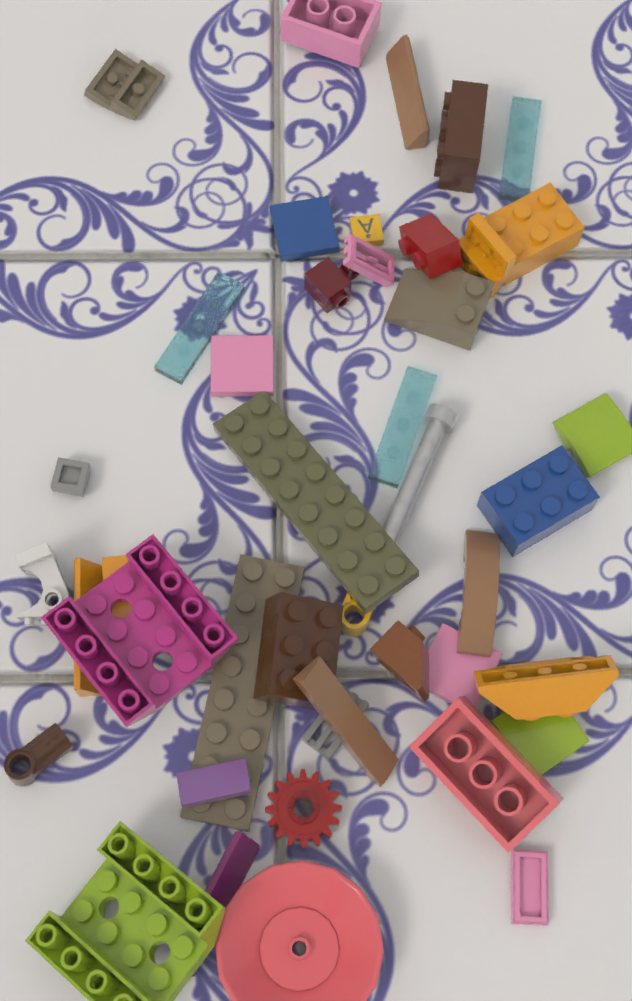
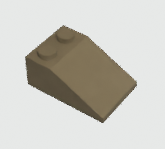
M405 268L384 321L471 351L488 306L494 282L466 272L453 271L429 279L422 270Z

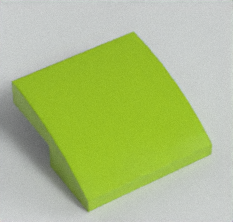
M603 393L552 422L565 449L572 450L585 477L595 475L632 453V427L607 393Z
M503 711L490 720L541 775L589 742V739L573 716L560 717L555 715L541 717L536 721H525L523 719L515 720Z

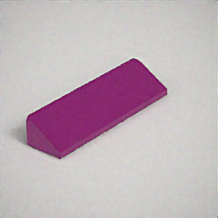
M238 830L237 832L235 831L204 891L226 907L242 885L260 850L259 844Z

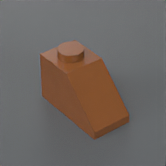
M397 620L370 650L384 668L425 703L429 699V653L423 643L425 637L413 625L407 628Z

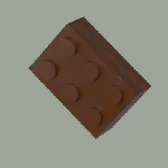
M453 80L451 92L445 91L437 145V159L434 169V177H439L438 189L473 193L481 156L488 84Z
M280 592L265 600L253 699L316 710L293 681V678L318 656L322 658L336 677L343 605Z

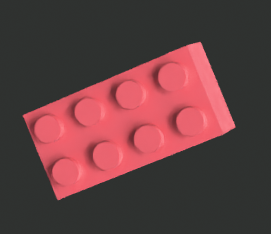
M465 695L458 697L409 746L508 853L564 799Z

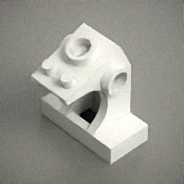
M43 542L14 554L19 568L26 575H34L39 578L43 588L42 596L37 604L15 614L16 618L24 620V625L35 626V620H41V625L47 626L41 617L67 597H71L52 549L47 542ZM58 597V603L50 606L51 599Z

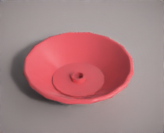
M304 860L271 865L245 881L225 907L226 910L215 943L219 980L231 1001H367L376 988L384 955L379 917L363 890L335 868ZM298 941L306 945V952L302 956H297L292 951L294 943Z

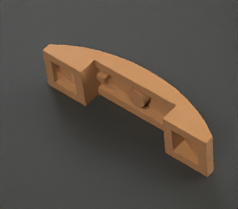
M466 530L463 555L465 567L462 611L458 627L457 653L491 657L499 587V536L496 533Z

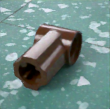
M54 723L24 747L11 751L5 757L4 770L15 785L21 787L29 786L37 780L40 773L71 751L74 746L62 729ZM26 760L30 762L31 766L25 774L16 775L13 773L14 766L19 761Z

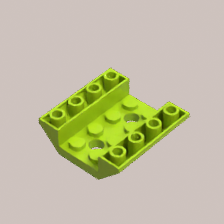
M119 821L97 849L106 860L62 916L49 910L25 941L89 1001H174L214 948L226 908L123 822ZM117 900L119 903L118 913L113 918L106 919L104 914L105 907L109 902ZM168 944L170 948L168 959L162 964H157L154 958L156 949L160 945Z

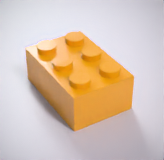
M551 182L484 217L517 256L516 262L503 286L576 248L585 228Z

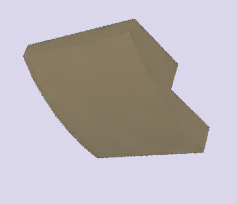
M115 49L85 89L84 96L118 115L136 120L166 75L142 59L139 63H136Z

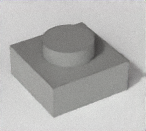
M58 457L50 486L53 492L84 497L91 471L90 463Z

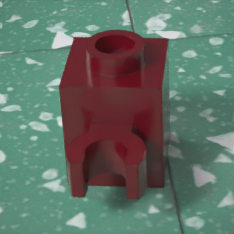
M327 257L304 273V289L326 313H329L334 308H342L349 301L351 281L359 273L344 266L343 263L338 268Z

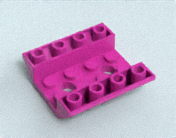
M154 534L126 554L128 562L78 600L74 602L69 596L41 617L125 727L152 715L210 671L239 640ZM119 602H125L131 606V612L125 618H116L112 614L113 607ZM160 654L170 655L173 659L172 666L166 671H159L153 666L154 659Z

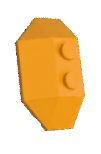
M611 655L567 657L488 668L485 671H473L479 694L515 720L523 719L525 721H536L541 717L555 715L570 717L575 713L586 712L619 676L618 668Z

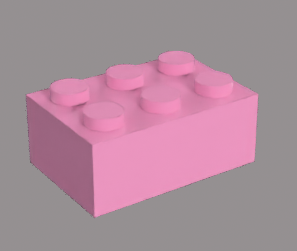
M289 0L280 18L281 41L360 68L380 26L382 2L376 0Z

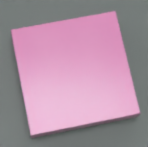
M273 335L211 336V397L256 396L263 391L269 396H274Z
M442 623L428 650L429 693L451 704L458 697L465 695L477 707L482 695L478 693L473 671H485L488 668L497 667L503 654L493 648L491 657L457 653L458 630Z

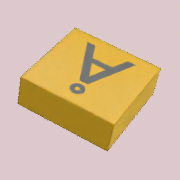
M379 214L350 217L349 223L352 235L373 246L384 245Z

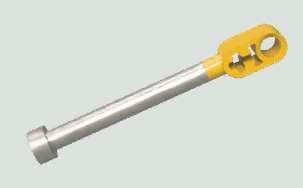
M436 403L429 405L423 418V422L427 426L384 523L383 529L396 544L444 434L452 433L458 420L457 413L445 405ZM347 592L342 603L341 631L347 636L357 637L366 631L375 608L365 614ZM350 612H356L362 616L363 621L359 624H351L347 622L345 616Z

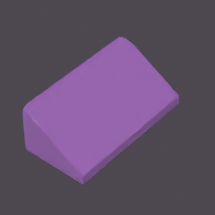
M245 758L176 773L183 809L252 794Z

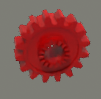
M301 769L299 778H294L292 773L288 772L287 783L284 784L279 780L275 781L278 792H268L267 798L274 803L265 807V813L274 815L267 824L269 828L278 827L275 834L277 839L285 835L288 837V847H292L295 841L300 842L302 850H306L307 842L313 841L318 847L321 844L320 837L322 835L329 839L332 837L333 834L329 826H339L340 820L334 817L333 814L342 812V805L333 803L339 797V792L328 791L331 785L330 779L320 783L319 772L316 771L312 778H307L305 769ZM300 801H306L312 805L314 811L309 817L300 818L294 813V806Z

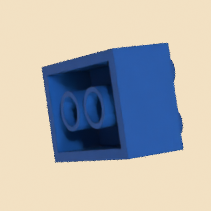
M563 445L482 491L477 507L495 533L498 534L499 539L510 555L514 557L592 511L600 496Z

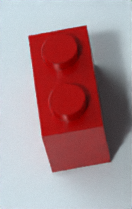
M431 213L399 226L401 239L398 240V245L401 253L405 257L408 256L413 261L418 271L422 270L429 279L463 266L459 239Z

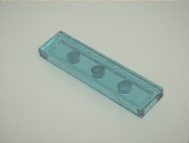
M516 96L512 98L498 199L516 201L530 193L541 100Z
M218 271L155 364V371L182 385L210 343L211 336L216 334L245 290L244 284Z
M410 366L407 367L368 474V479L398 489L437 375Z

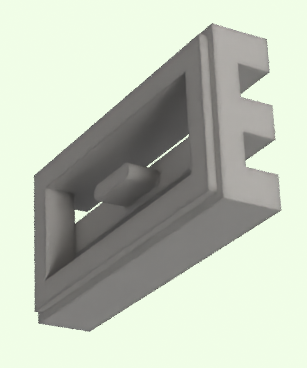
M341 684L364 713L370 703L360 699L356 693L349 691L345 685ZM319 714L302 737V741L330 760L342 743L336 737L328 750L323 747V744L333 732L329 726H327L317 741L312 739L324 722V719Z

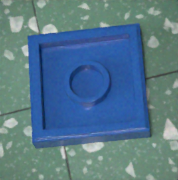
M328 196L269 205L280 262L339 252V242Z

